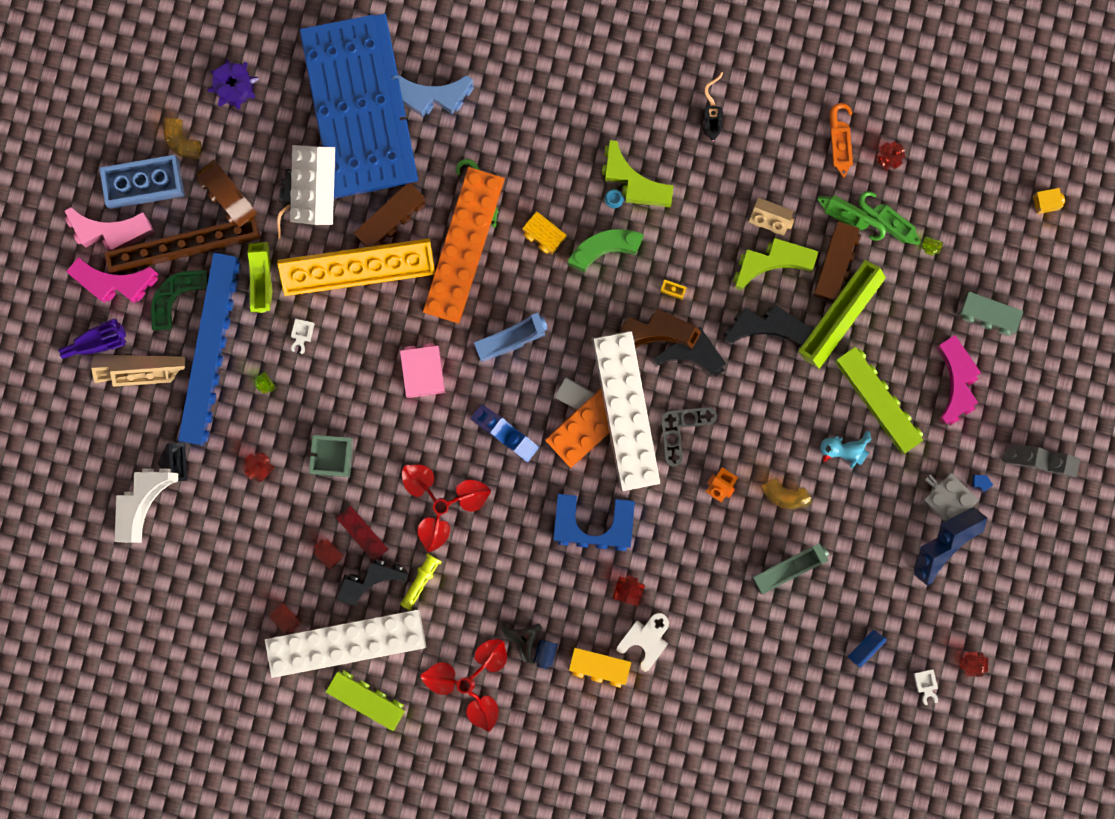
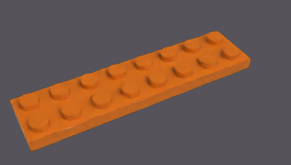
M468 167L423 313L460 324L505 178Z

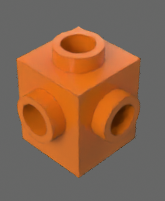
M722 467L717 475L712 474L707 481L709 487L706 493L722 503L725 497L730 498L735 488L733 485L738 477Z

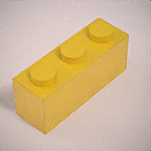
M574 647L569 671H572L573 676L581 678L584 675L591 676L592 681L602 683L603 679L610 681L609 685L621 688V684L626 685L631 662Z

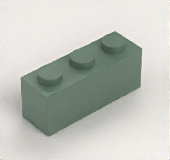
M968 292L965 294L958 316L963 317L962 320L965 322H977L981 324L982 328L989 330L994 328L999 330L998 333L1010 336V334L1013 335L1017 332L1023 311Z

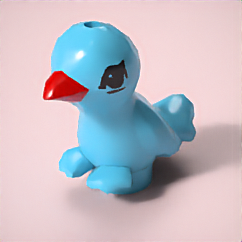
M866 431L863 438L859 441H851L845 444L841 443L843 438L839 439L838 436L826 438L822 441L820 450L824 462L833 457H841L851 462L850 468L852 469L856 463L861 465L868 456L869 452L864 448L871 441V433Z

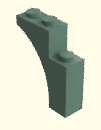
M820 543L815 544L752 577L760 594L763 595L785 582L828 562L827 557L829 553L824 545L821 546Z

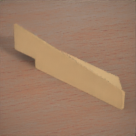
M94 355L91 369L94 383L112 380L113 387L170 383L181 369H185V357Z

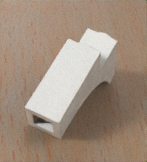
M142 469V472H134V491L124 492V495H116L114 542L142 543L143 523L152 501L163 489L178 481V473H171V469H159V472H154V469Z

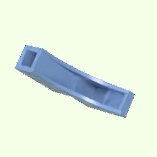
M400 75L392 77V80L399 79L403 104L422 117L432 111L433 103H436L451 114L455 110L458 112L464 103L462 101L466 95L469 96L474 89L473 79L467 75L454 83L444 86H423L410 82Z
M535 313L506 330L474 342L481 362L524 347L525 343L545 336L547 324L543 316L540 317L538 313Z

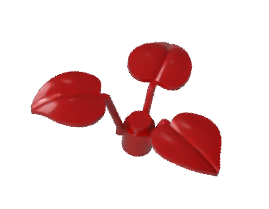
M405 465L402 470L403 484L409 494L420 497L426 490L434 501L433 510L437 514L436 520L428 517L422 520L418 526L419 539L427 552L440 548L450 535L448 522L439 521L440 516L448 511L449 505L460 500V506L464 510L469 512L477 511L485 504L491 493V489L484 483L477 480H465L456 487L458 497L447 501L445 498L436 499L429 489L434 483V474L430 468L425 465Z
M501 639L486 641L477 648L475 660L482 664V666L470 677H463L459 681L454 679L456 675L455 669L445 662L434 664L420 675L424 684L439 695L452 693L455 683L460 693H468L470 696H473L476 700L469 703L466 710L467 717L472 724L487 732H490L497 722L498 705L491 696L486 695L480 699L478 695L473 693L472 690L475 687L473 679L484 668L490 672H497L503 669L507 662L505 642Z

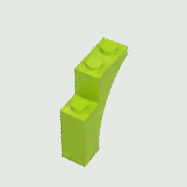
M610 140L609 146L605 145L604 157H608L607 164H603L602 175L606 176L605 181L628 184L624 185L622 195L626 197L627 203L671 208L674 185L657 183L638 174L624 159L618 141Z
M774 238L772 243H768L766 253L769 254L768 256L747 249L746 253L740 256L738 264L742 266L740 272H736L733 283H736L735 289L742 291L753 278L773 269L795 268L811 273L819 251Z

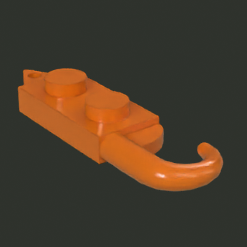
M837 103L831 108L829 114L833 167H836L840 175L845 178L850 166L853 165L851 133L847 123L837 120V111L844 108L848 111L849 115H852V111L847 104Z

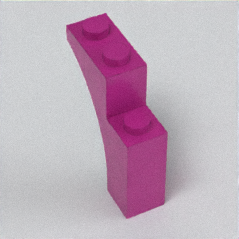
M79 257L66 271L103 303L111 301L116 294V290L120 291L133 303L140 301L145 295V290L157 282V276L159 275L151 267L129 275L107 274L90 267Z
M956 335L936 347L947 366L950 377L949 401L939 420L942 425L949 423L950 426L960 420L958 416L962 413L967 415L975 410L974 405L978 401L965 383L971 385L978 380L977 376L981 374Z

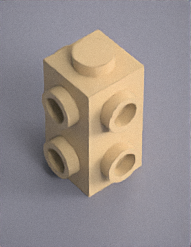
M758 198L749 223L771 230L773 233L785 235L787 229L791 230L795 219L792 218L793 210Z

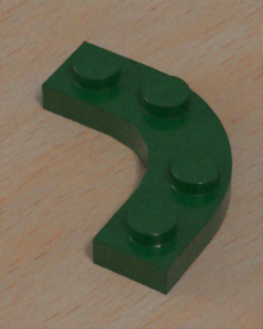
M207 270L176 273L168 277L159 289L156 290L151 304L153 331L172 330L173 302L176 297L184 292L207 290Z

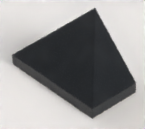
M167 443L157 464L161 469H171V473H178V481H187L185 443Z

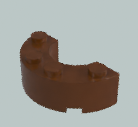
M214 159L196 173L198 176L196 178L197 182L204 190L209 189L208 196L213 202L218 201L227 212L224 215L231 224L235 222L238 227H241L257 214Z

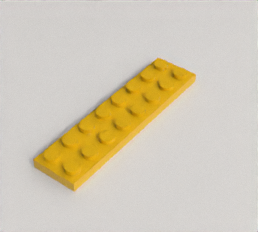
M430 238L278 260L284 296L435 275Z

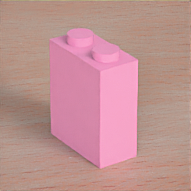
M429 343L424 344L423 348L417 349L415 346L404 347L400 354L406 397L413 398L445 393L439 346Z

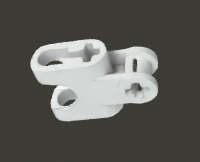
M656 613L649 619L646 625L637 620L619 643L616 651L623 654L633 645L641 646L645 650V658L641 663V670L647 672L668 645L661 638L669 626L668 618L662 613ZM662 618L664 626L656 628L654 620Z

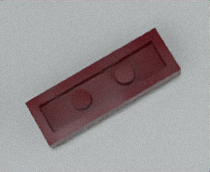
M352 506L336 518L371 559L380 558L389 550Z

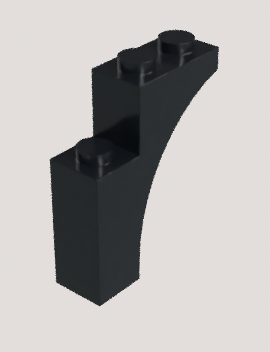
M777 305L773 309L769 307L763 316L766 320L745 308L743 312L739 310L733 319L736 321L733 328L729 326L723 334L726 337L723 342L730 346L747 336L766 334L784 338L801 348L813 332V329Z

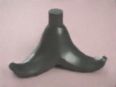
M503 622L501 625L503 634L509 640L518 643L521 657L527 663L534 664V659L531 658V648L537 633L542 630V626L537 623L533 627L510 629Z

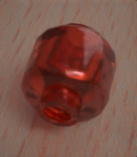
M968 651L965 653L964 658H960V669L964 670V674L968 677H983L985 673H988V657H985V654L982 652Z

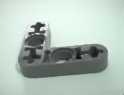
M708 407L668 411L663 414L661 424L665 461L669 466L676 467L681 464L683 459L680 428L712 425L717 419V413L714 409ZM706 411H709L714 416L710 419V422H707L706 418L700 419L701 423H697L698 415L696 412H700V416L706 414ZM686 413L694 415L695 420L693 423L688 424L684 421ZM668 415L675 418V421L672 422V428L677 427V431L670 430L665 432V428L669 429V423L665 422ZM675 434L677 442L669 444L666 440L667 435ZM678 446L679 450L675 449V455L679 456V459L676 460V463H673L672 460L668 459L672 455V451H667V447L674 448Z

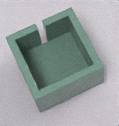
M313 435L311 452L317 454V457H310L309 474L350 478L353 439Z

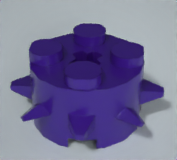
M227 59L224 65L210 71L213 75L212 86L207 91L215 92L218 95L219 107L228 103L240 109V105L246 102L247 98L255 99L256 96L252 92L253 83L258 80V77L249 76L247 62L240 65L230 63L229 59ZM232 82H235V86L231 87L230 84Z

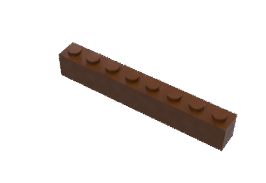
M252 217L241 227H238L235 222L232 224L229 222L104 253L108 271L114 275L259 240L261 235L258 222L255 217Z

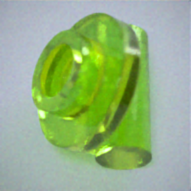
M925 236L922 249L925 250L926 254L935 256V254L940 253L944 242Z
M266 372L256 377L255 386L261 393L266 394L276 389Z

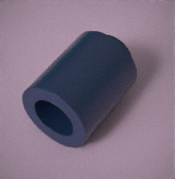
M539 639L534 662L537 663L536 667L548 669V666H553L557 643Z

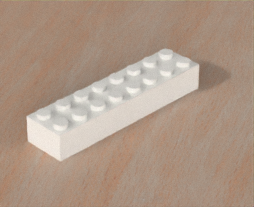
M632 331L592 338L620 489L626 491L660 484Z
M420 610L265 639L271 678L427 648Z

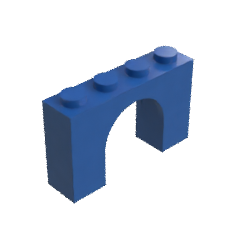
M558 494L554 541H557V545L569 546V542L577 543L576 547L588 548V544L596 545V549H607V546H614L617 551H626L627 548H631L635 501L616 499L611 528L603 535L590 536L583 533L576 523L577 496Z

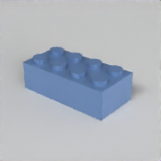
M176 155L100 167L105 205L109 209L185 196L180 161Z

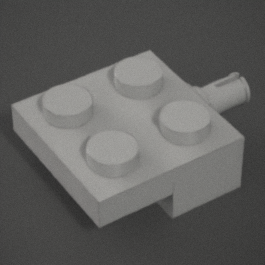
M952 473L948 474L940 482H937L931 474L925 478L933 488L922 501L944 522L972 508L979 501Z

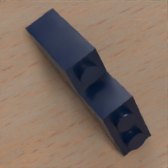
M972 507L941 523L938 537L920 547L914 575L927 586L933 583L947 560L965 543L984 532L988 518L975 507Z

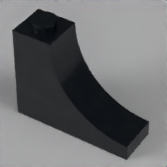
M701 327L698 328L701 334L693 349L680 343H675L652 360L656 367L671 361L689 362L700 367L709 377L713 374L717 377L723 373L726 363Z

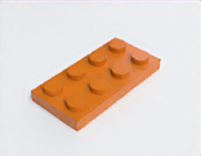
M601 388L545 439L548 445L569 468H572L609 434Z

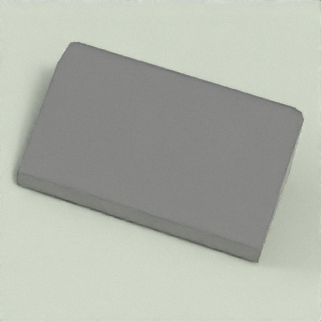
M566 377L555 398L577 410L595 393Z

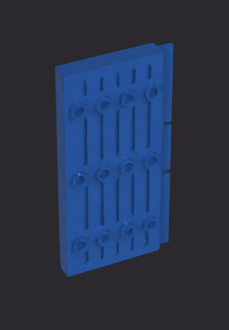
M386 14L368 15L299 29L322 147H335L334 199L417 182L418 176L407 120H400V117L406 116L400 83L397 78L392 80V77L397 76L398 73Z

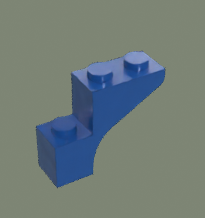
M483 404L470 418L527 463L539 449L527 436L516 430L501 416Z

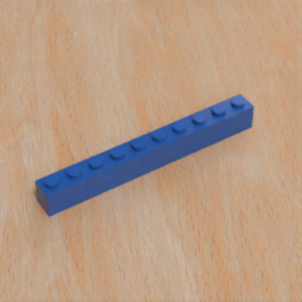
M213 253L178 441L204 446L205 442H208L209 439L207 428L208 423H211L213 418L211 406L216 402L215 385L218 386L220 381L218 369L223 364L221 353L222 348H225L227 343L225 332L230 327V318L228 316L229 311H232L234 306L232 295L237 290L236 273L239 274L241 269V263L235 256Z

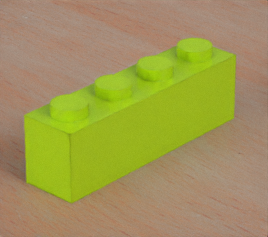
M345 670L342 673L340 671L337 672L326 693L394 731L406 711L403 708L404 704L395 699L393 702L386 698L387 695L380 690L374 692L369 689L370 685L362 680L359 682L352 679L353 675Z

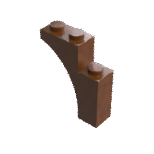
M659 309L651 315L649 325L628 317L627 321L623 323L620 332L632 331L635 349L657 341L680 343L693 349L701 334V331L695 325Z

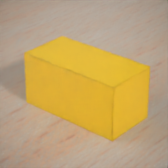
M664 279L660 293L683 300L687 287Z

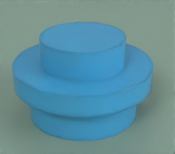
M616 189L608 191L605 195L606 205L614 209L620 207L624 201L623 194Z

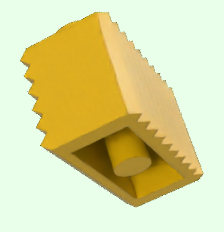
M537 211L523 227V232L525 233L523 236L530 242L535 241L538 243V248L545 254L549 252L553 255L567 236Z

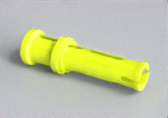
M429 553L426 554L427 558L423 565L417 569L418 574L400 605L410 611L427 581L433 578V572L436 567L442 563L441 560Z

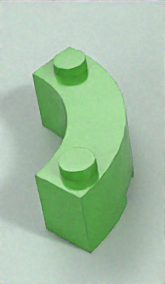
M624 229L600 232L585 240L575 249L568 260V266L585 273L588 267L604 254L624 252L636 255L644 234Z

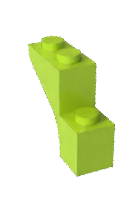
M268 242L249 243L251 312L263 313L270 311L273 293L270 276L271 258Z

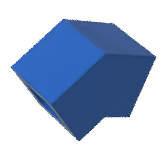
M972 475V487L979 488L981 493L993 486L987 475Z

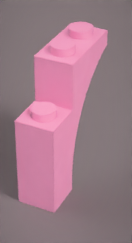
M73 208L65 210L67 215L65 220L70 228L73 227L76 232L73 234L78 244H82L85 247L105 238L102 240L107 250L112 251L128 247L155 233L148 217L144 213L124 221L106 223L90 220L77 213Z

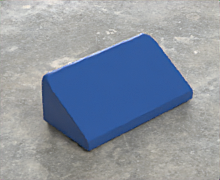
M873 630L848 655V658L857 667H862L887 639Z

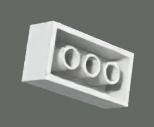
M292 145L290 222L333 225L335 147Z

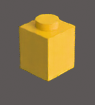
M1060 188L1040 191L1033 195L1037 214L1060 210L1065 203L1064 194L1060 192Z

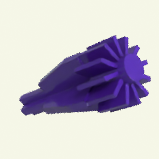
M111 319L100 323V326L84 332L74 339L73 344L62 347L58 351L60 357L65 359L75 354L88 355L110 349L114 350L125 345L127 342L125 340L126 332L117 319Z

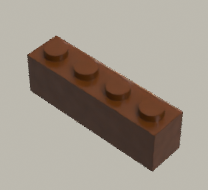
M407 183L354 232L355 237L365 247L383 245V241L387 237L391 238L397 233V228L401 224L405 225L411 220L410 216L415 211L418 213L425 207V197L411 183Z
M839 221L836 223L813 293L814 297L834 303L844 288H841L843 280L847 281L850 270H847L848 264L853 262L855 252H852L854 245H858L861 234H858L860 228Z

